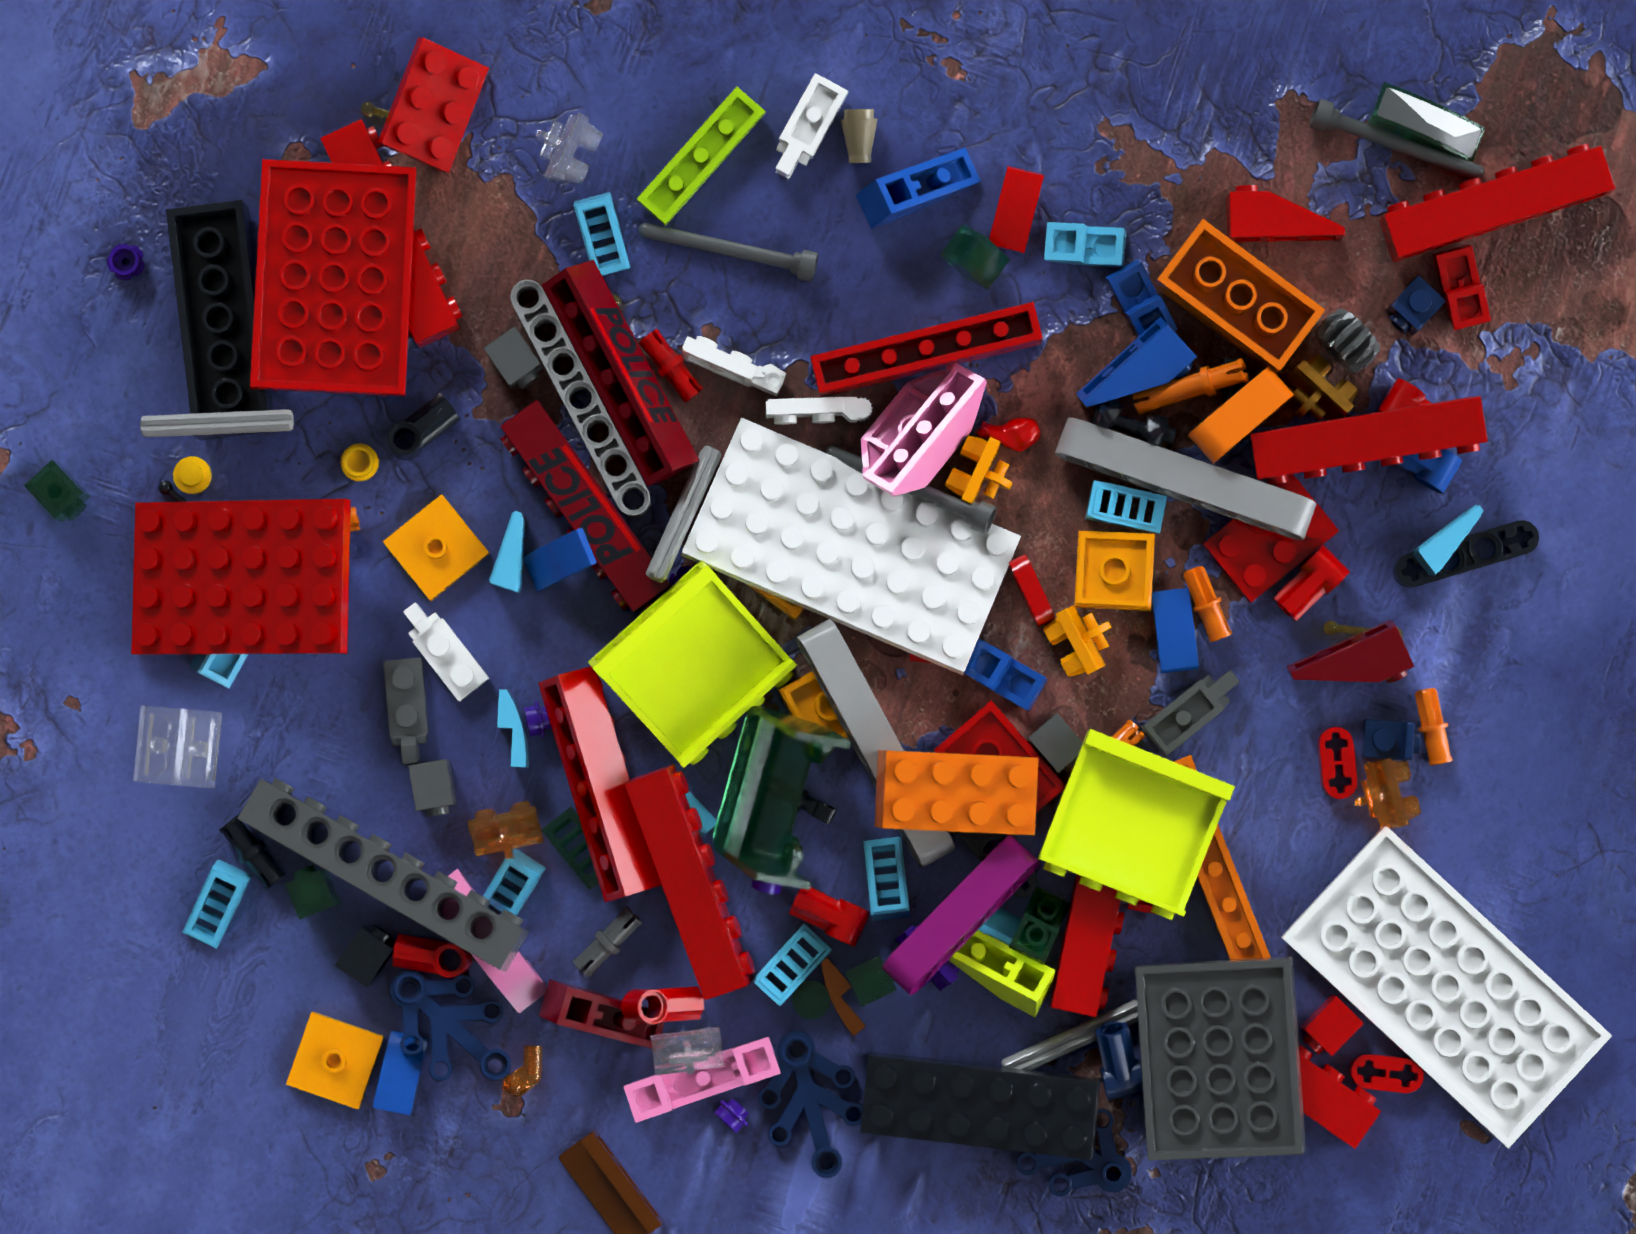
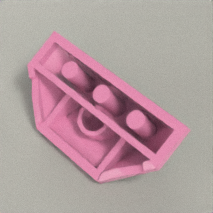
M953 363L946 366L944 370L931 372L907 382L861 437L864 479L892 496L925 488L972 431L987 383L985 378L958 363Z

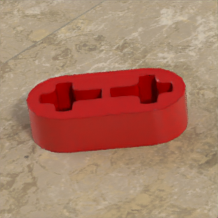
M1026 554L1008 562L1012 576L1036 626L1040 627L1054 620L1055 616Z
M1342 727L1325 729L1317 741L1321 786L1327 796L1333 799H1344L1351 796L1357 788L1353 738ZM1332 733H1337L1338 739L1345 740V747L1339 748V761H1334L1333 750L1330 748L1326 749L1325 742L1332 739ZM1335 765H1340L1341 776L1344 778L1348 777L1349 785L1343 786L1342 793H1338L1336 787H1330L1329 779H1333L1336 776Z
M1364 1053L1354 1057L1349 1066V1075L1352 1081L1366 1089L1412 1093L1418 1090L1424 1079L1422 1068L1414 1060L1405 1057ZM1366 1060H1371L1370 1064L1372 1067L1383 1069V1076L1371 1075L1369 1081L1364 1082L1363 1075L1358 1074L1357 1069L1358 1067L1365 1066ZM1404 1065H1409V1071L1415 1073L1414 1080H1408L1406 1086H1402L1400 1079L1389 1077L1390 1070L1403 1071Z

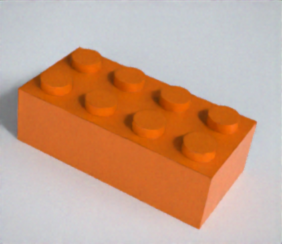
M1204 219L1200 221L1154 284L1155 288L1264 369L1270 366L1276 374L1283 368L1325 312L1323 307Z
M878 750L874 827L884 829L1035 835L1038 758Z

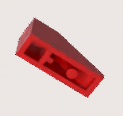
M1257 185L1236 186L1235 191L1229 192L1226 197L1227 237L1235 243L1340 241L1345 236L1344 226L1272 192L1258 191Z

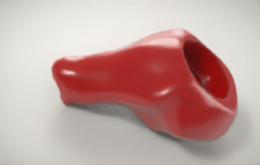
M1023 417L1013 418L1003 425L982 422L977 435L986 439L992 437L1000 441V444L1004 447L1022 452L1040 439L1041 432L1036 420Z

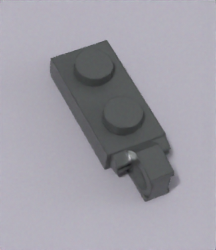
M423 658L383 661L389 736L392 739V746H401L403 765L419 764V744L427 743V734H429Z
M1228 670L1215 682L1208 675L1204 679L1198 680L1141 726V728L1166 757L1225 709L1224 707L1231 702L1225 694L1240 681L1231 670Z

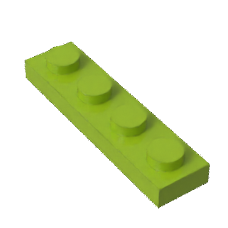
M736 87L640 194L637 202L666 226L766 114L765 110L740 88Z

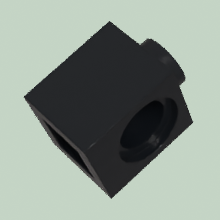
M376 925L371 930L366 926L361 927L335 966L363 986L369 987L393 954L394 945L390 943L393 937Z

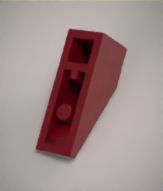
M1390 619L1286 667L1293 680L1381 682L1386 680L1387 683H1392L1407 676V670L1413 668L1414 664L1397 626Z
M549 979L539 1012L540 1017L557 1025L655 1050L658 1048L665 1022L657 1024L631 1023L622 1014V999ZM641 1005L642 1013L645 1015L648 1007Z

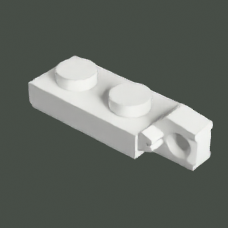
M816 73L814 74L779 137L780 142L776 150L783 153L775 168V173L789 180L798 162L807 166L810 158L813 159L845 101L848 90Z
M687 336L681 354L685 360L749 388L753 386L777 397L786 376L785 372L772 364L757 367L751 364L753 360L749 356L737 351H732L731 354L717 349L718 345L708 338L697 336L695 340Z
M417 603L412 604L403 611L415 627L408 633L414 640L412 642L459 702L490 679L443 618L441 619L436 612L427 617Z

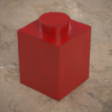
M1331 994L1300 1026L1306 1033L1302 1040L1316 1054L1319 1055L1324 1051L1326 1054L1333 1056L1364 1023L1337 996Z

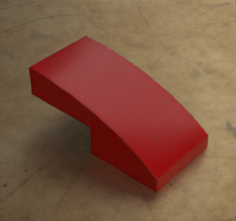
M1007 166L988 244L1025 253L1044 178L1043 174Z
M1467 244L1433 253L1443 298L1446 300L1445 306L1453 330L1490 322L1491 317L1484 284L1480 283L1473 246Z

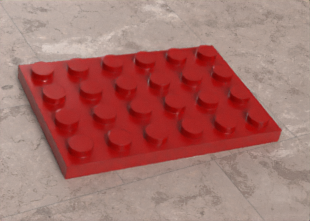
M262 159L250 377L251 389L406 397L416 167Z
M351 500L135 502L131 654H347Z

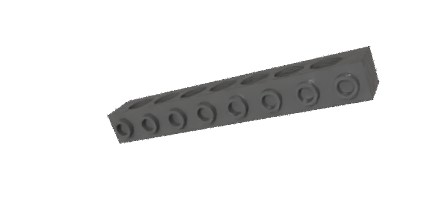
M276 777L272 783L263 779L259 780L237 819L495 968L507 972L529 931L520 927L523 919L506 909H503L499 915L487 908L491 902L490 900L472 890L466 896L454 889L458 883L457 881L437 871L435 877L422 870L425 863L405 852L402 858L393 854L389 851L392 844L372 833L371 837L367 839L358 834L357 830L360 827L358 824L342 815H339L337 820L325 815L324 812L327 809L325 805L309 796L306 797L304 802L292 796L295 788ZM293 806L296 812L295 819L291 824L283 826L280 821V813L285 807ZM325 824L328 829V837L323 843L315 844L312 839L313 830L318 825ZM358 843L361 848V855L357 861L348 863L344 856L345 850L350 844ZM390 861L394 868L393 875L388 881L381 882L377 877V869L382 863ZM422 880L426 884V894L421 900L413 901L409 893L410 887L414 882ZM455 899L459 904V913L454 919L446 920L442 914L443 905L448 900ZM489 918L493 926L492 932L487 938L479 939L475 933V926L480 919Z

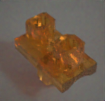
M1391 758L1363 764L1368 779L1361 781L1365 796L1355 798L1356 806L1367 804L1370 817H1378L1381 828L1387 826L1391 829L1409 825L1408 820L1421 814L1419 801L1415 795L1402 798L1398 783L1408 781L1411 777L1410 768L1406 760L1392 761Z
M528 801L514 803L510 808V812L496 814L491 809L476 811L475 819L468 820V829L472 837L476 856L504 851L505 858L511 859L514 858V848L544 842L536 807H531Z

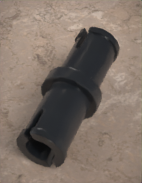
M237 815L221 827L219 831L240 855L238 860L241 864L246 863L267 890L285 876V873L279 869L264 850L266 847L262 840L258 842L244 823L237 819Z

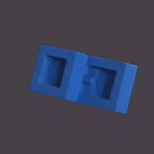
M1137 259L1105 277L1137 337L1159 317L1173 331L1178 330L1163 298L1158 295L1142 261Z
M583 528L574 530L523 557L537 592L548 589L565 578L579 574L597 563Z
M1189 588L1152 592L1151 607L1156 632L1155 641L1160 672L1169 673L1199 669Z
M980 638L977 640L963 673L1027 712H1030L1048 681L1045 676L1016 661L1010 655Z
M392 1030L372 1108L410 1116L412 1115L419 1078L423 1071L429 1038L422 1037L424 1045L418 1055L407 1056L400 1049V1041L404 1033ZM410 1037L405 1040L404 1045L407 1050L415 1051L419 1047V1042L416 1038Z

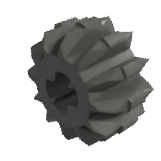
M1339 308L1333 314L1330 313L1315 331L1319 343L1326 349L1327 353L1340 363L1344 369H1348L1353 373L1366 368L1380 351L1379 343L1376 337L1371 334L1369 328L1345 309Z

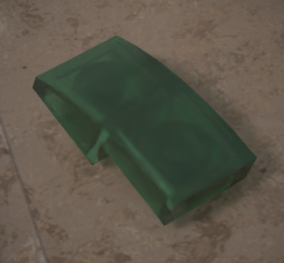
M1036 886L1014 932L1009 948L1043 965L1071 903Z

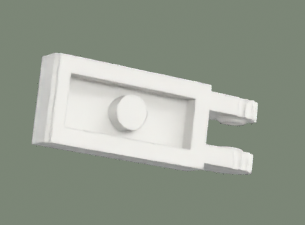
M857 397L768 399L766 401V418H774V424L777 425L796 424L797 417H812V423L835 422V416H842L849 423H857V421L861 423L869 419L873 407H871L872 403L866 397L859 399Z

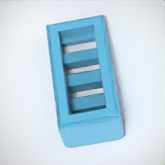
M611 192L575 201L573 206L589 261H595L602 276L629 269L630 263ZM601 207L606 208L607 213L586 218V211ZM610 222L611 228L590 233V226ZM614 236L615 243L594 249L593 242ZM618 251L619 258L598 264V256Z
M1093 480L1085 519L1160 534L1167 496ZM1103 492L1110 493L1107 513L1099 512ZM1118 495L1125 496L1121 516L1114 515ZM1133 498L1140 499L1136 520L1129 519ZM1147 501L1155 502L1151 523L1143 522Z
M1480 505L1468 508L1413 550V556L1429 576L1440 572L1484 512Z
M514 511L509 520L489 581L494 586L520 594L523 574L525 516L521 512Z
M892 837L863 841L872 920L881 921L910 917L902 838ZM895 851L896 858L873 860V854ZM897 867V873L875 875V869ZM899 883L898 889L877 891L876 885ZM899 898L901 904L879 906L878 903L881 900Z
M513 849L505 857L483 897L490 900L489 904L502 912L503 909H506L517 916L546 868L521 851ZM512 867L515 868L516 870H518L519 872L523 873L524 875H526V876L529 877V878H528V879L525 878L524 876H522L521 874L517 873L516 871H514V870L511 869V868H512ZM506 878L522 888L521 892L519 893L503 883L504 879ZM499 892L513 901L514 904L510 906L494 896L495 893Z
M217 860L207 876L182 933L217 949L248 887L252 875L222 860ZM219 878L229 884L236 886V889L223 882L218 881L217 879ZM214 890L230 898V902L227 903L211 895V891ZM205 904L223 912V917L203 909ZM198 918L217 926L216 932L196 923Z
M804 923L752 981L776 1004L781 1006L832 949ZM802 937L819 952L814 958L797 943ZM791 949L808 963L804 969L787 955ZM781 960L797 974L794 980H791L776 966ZM770 972L787 986L783 992L766 978Z

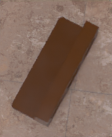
M595 1129L559 1156V1160L614 1234H651L662 1225V1218Z

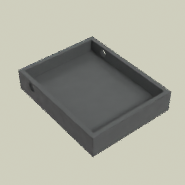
M1293 957L1139 964L1136 966L1148 1161L1304 1154L1306 1143Z

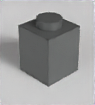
M515 326L484 347V350L512 390L517 386L521 390L525 389L540 378L537 372L542 370L543 367Z
M1058 713L1054 714L1026 738L1055 773H1059L1062 769L1068 774L1072 771L1083 744Z
M443 759L409 765L416 811L426 810L427 817L449 814L448 806L457 805L450 760Z

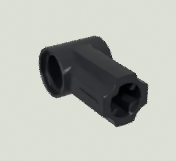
M440 393L403 422L394 424L387 435L388 445L393 455L398 459L412 460L421 453L422 449L461 419L446 398ZM403 432L412 433L416 437L414 446L408 450H401L395 446L396 437Z

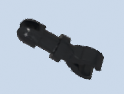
M771 777L769 779L780 786L779 791L765 786L766 791L770 795L793 804L792 809L798 812L802 809L826 824L832 822L837 809L808 796L809 791L803 788L799 791L778 777Z

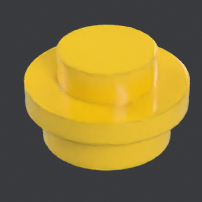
M362 443L353 444L346 448L341 456V469L351 480L358 482L366 481L376 474L379 467V458L375 450L370 446Z
M195 456L181 459L173 471L175 485L179 490L187 494L194 495L203 492L210 485L212 479V472L207 462Z

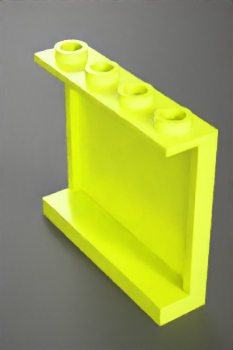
M703 560L692 567L588 661L595 672L612 688L683 768L689 763L695 765L702 760L709 751L707 747L715 739L719 738L721 740L727 737L736 728L737 723L735 721L745 712L751 714L764 703V695L774 686L780 688L786 684L794 674L792 670L797 666Z
M1089 729L1037 859L1045 862L1044 870L1065 877L1066 872L1070 871L1081 876L1079 884L1099 892L1103 885L1117 890L1115 898L1136 906L1139 899L1153 905L1151 912L1164 918L1173 920L1175 914L1185 916V906L1227 801H1230L1235 786Z

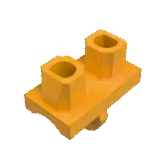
M968 435L960 455L978 464L972 476L953 467L945 487L955 495L962 497L961 500L970 504L975 501L984 480L989 483L983 494L989 498L994 499L999 487L1010 490L1013 482L1004 477L1009 467L1008 463L999 460L994 472L989 471L1000 448V441L992 437L986 441L982 438Z
M1073 605L1056 613L1057 618L1043 628L1052 645H1056L1068 638L1075 652L1060 659L1061 665L1068 677L1084 672L1088 675L1106 666L1099 651L1109 647L1103 635V632L1112 628L1109 621L1098 625L1092 613L1081 618Z

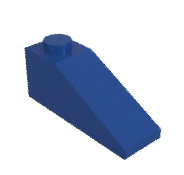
M962 148L875 179L857 193L856 198L870 228L873 229L901 219L977 185L981 180L966 148Z
M1159 317L1076 394L1086 407H1090L1169 383L1173 378L1179 379L1187 374L1193 366L1192 361L1197 356L1170 326Z

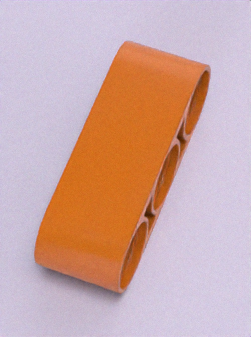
M1268 366L1201 422L1188 436L1214 464L1284 405L1294 394L1272 368Z

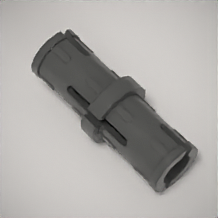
M627 906L623 908V911L604 930L599 929L595 933L596 938L577 958L573 959L574 965L579 970L583 969V974L590 978L611 954L616 955L621 950L620 945L643 924L642 920L636 914L633 915V911Z

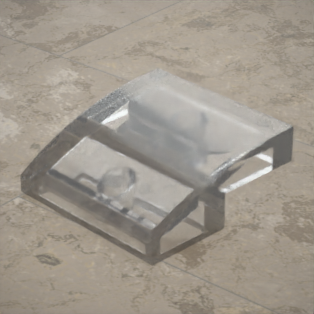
M141 705L133 781L215 789L222 712Z

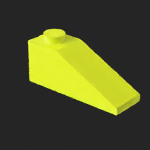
M979 930L949 959L951 963L998 998L1033 1017L1037 1015L1054 983V969Z

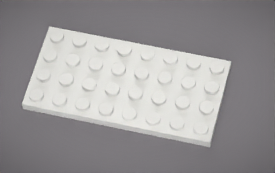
M741 418L685 543L681 556L696 563L703 560L711 569L963 675L1008 569V562L1011 561L1021 536L994 524L991 525L987 534L984 535L971 529V524L966 523V518L908 493L892 496L866 481L862 473L844 464L836 457Z
M1383 826L1281 936L1294 951L1508 1149L1612 1037L1604 1027L1387 826Z

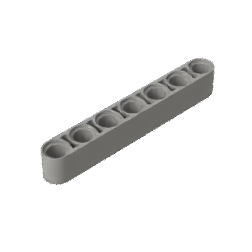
M533 280L519 281L511 291L510 299L610 493L625 516L635 519L643 517L651 508V495L550 301L539 283ZM527 290H534L539 294V301L531 308H524L519 304L521 294ZM549 323L554 325L557 331L551 341L543 342L537 339L536 333L542 324ZM561 357H569L574 361V368L567 375H558L554 372V364ZM579 390H586L592 396L589 406L583 409H577L571 404L573 394ZM598 423L605 424L609 428V436L600 443L589 439L590 428ZM613 457H621L627 462V469L620 476H611L606 471V465ZM638 490L644 494L645 499L642 507L637 510H629L624 506V497L629 491Z
M1067 418L1054 453L1059 458L1073 464L1295 540H1304L1317 505L1316 502L1302 495L1077 418Z
M828 619L797 636L796 641L876 788L878 750H904L834 622ZM898 829L920 868L928 866L955 850V845L948 831Z

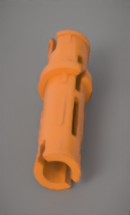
M1240 358L1237 361L1214 368L1205 366L1200 368L1198 373L1133 393V400H1138L1139 402L1135 403L1136 410L1141 415L1145 412L1203 394L1213 396L1217 394L1219 389L1242 382L1246 383L1249 381L1248 373L1243 371L1247 370L1243 359Z

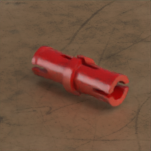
M658 329L649 333L638 343L659 369L657 373L660 377H665L684 403L704 389L683 363L685 361L683 356L675 353Z

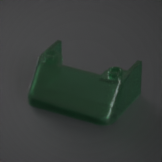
M751 707L744 720L713 833L715 851L756 881L810 890L812 882L796 871V868L803 859V847L800 845L799 839L792 834L795 818L811 763H823L832 754L834 747L849 749L851 741L826 726L769 708Z

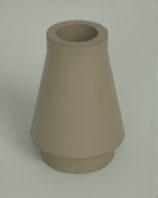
M874 109L844 110V119H840L849 163H871V153L878 119H874Z

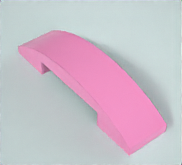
M456 869L448 876L458 882L454 889L466 896L470 890L475 892L459 869ZM450 899L443 905L442 914L446 920L454 919L458 915L460 908L457 900ZM483 918L477 922L475 933L479 939H485L491 934L493 926L490 919ZM519 951L507 972L495 968L472 954L488 977L518 1013H521L545 994L547 985Z
M768 1036L624 1085L623 1088L635 1123L701 1099L781 1074Z

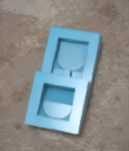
M1047 222L1044 260L1066 264L1123 268L1127 230L1115 227H1091L1080 223Z
M499 689L497 728L512 729L511 767L529 768L528 739L521 712L511 692Z

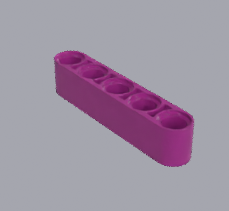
M1013 836L1006 837L887 958L882 966V970L910 996L915 994L1033 874L1040 861Z

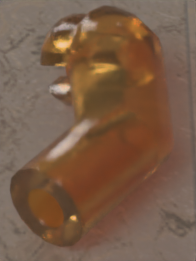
M524 1045L523 1065L503 1079L502 1088L507 1095L523 1096L540 1083L542 1078L543 1046Z

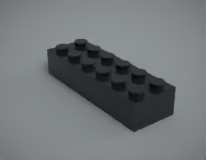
M242 200L166 209L190 414L273 410L271 390L250 388L256 262L249 207ZM265 432L193 436L202 441Z
M872 1052L868 1055L860 1133L1092 1160L1101 1078Z

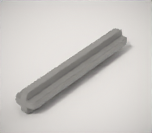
M288 409L143 416L140 421L141 434L144 437L291 431L294 427L293 412Z
M706 445L701 449L698 455L700 461L694 464L646 570V576L651 580L663 583L667 579L722 455L719 450Z
M1137 1000L1125 1003L1006 1057L1001 1061L1002 1067L1032 1070L1096 1041L1095 1029L1101 1027L1103 1023L1117 1021L1126 1022L1128 1026L1139 1021Z

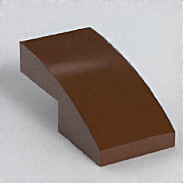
M826 957L821 961L828 994L843 1023L852 1035L855 1036L865 1027V1023L842 998V995L852 985L832 961Z

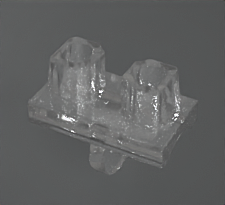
M578 113L577 116L571 114L561 137L559 136L564 125L557 121H553L549 133L542 130L537 131L535 138L544 143L539 154L540 157L549 160L554 148H556L545 172V178L551 181L564 180L576 184L583 182L589 165L573 158L577 146L594 152L603 136L601 131L588 123L589 117Z
M720 1027L651 1035L655 1075L686 1072L689 1075L694 1074V1070L724 1067Z

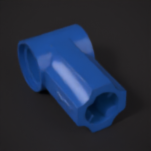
M1442 449V457L1419 460L1418 453L1403 456L1404 463L1397 465L1414 474V478L1424 486L1437 493L1444 494L1463 460L1449 450Z

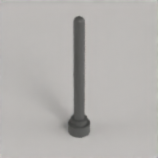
M1319 98L1310 119L1309 127L1322 132L1325 129L1332 131L1333 128L1471 179H1482L1485 175L1484 168L1478 164L1340 114V109L1334 107V103Z
M643 223L638 229L640 236L643 238L789 269L791 274L797 275V279L813 282L819 253L803 249L802 253L795 251L794 255L650 223Z
M829 446L825 450L826 454L836 457L844 464L863 474L862 457L836 446ZM928 485L925 488L908 492L912 496L966 518L965 522L971 524V529L984 535L989 531L997 512V506L985 501H981V503L974 501L970 504Z

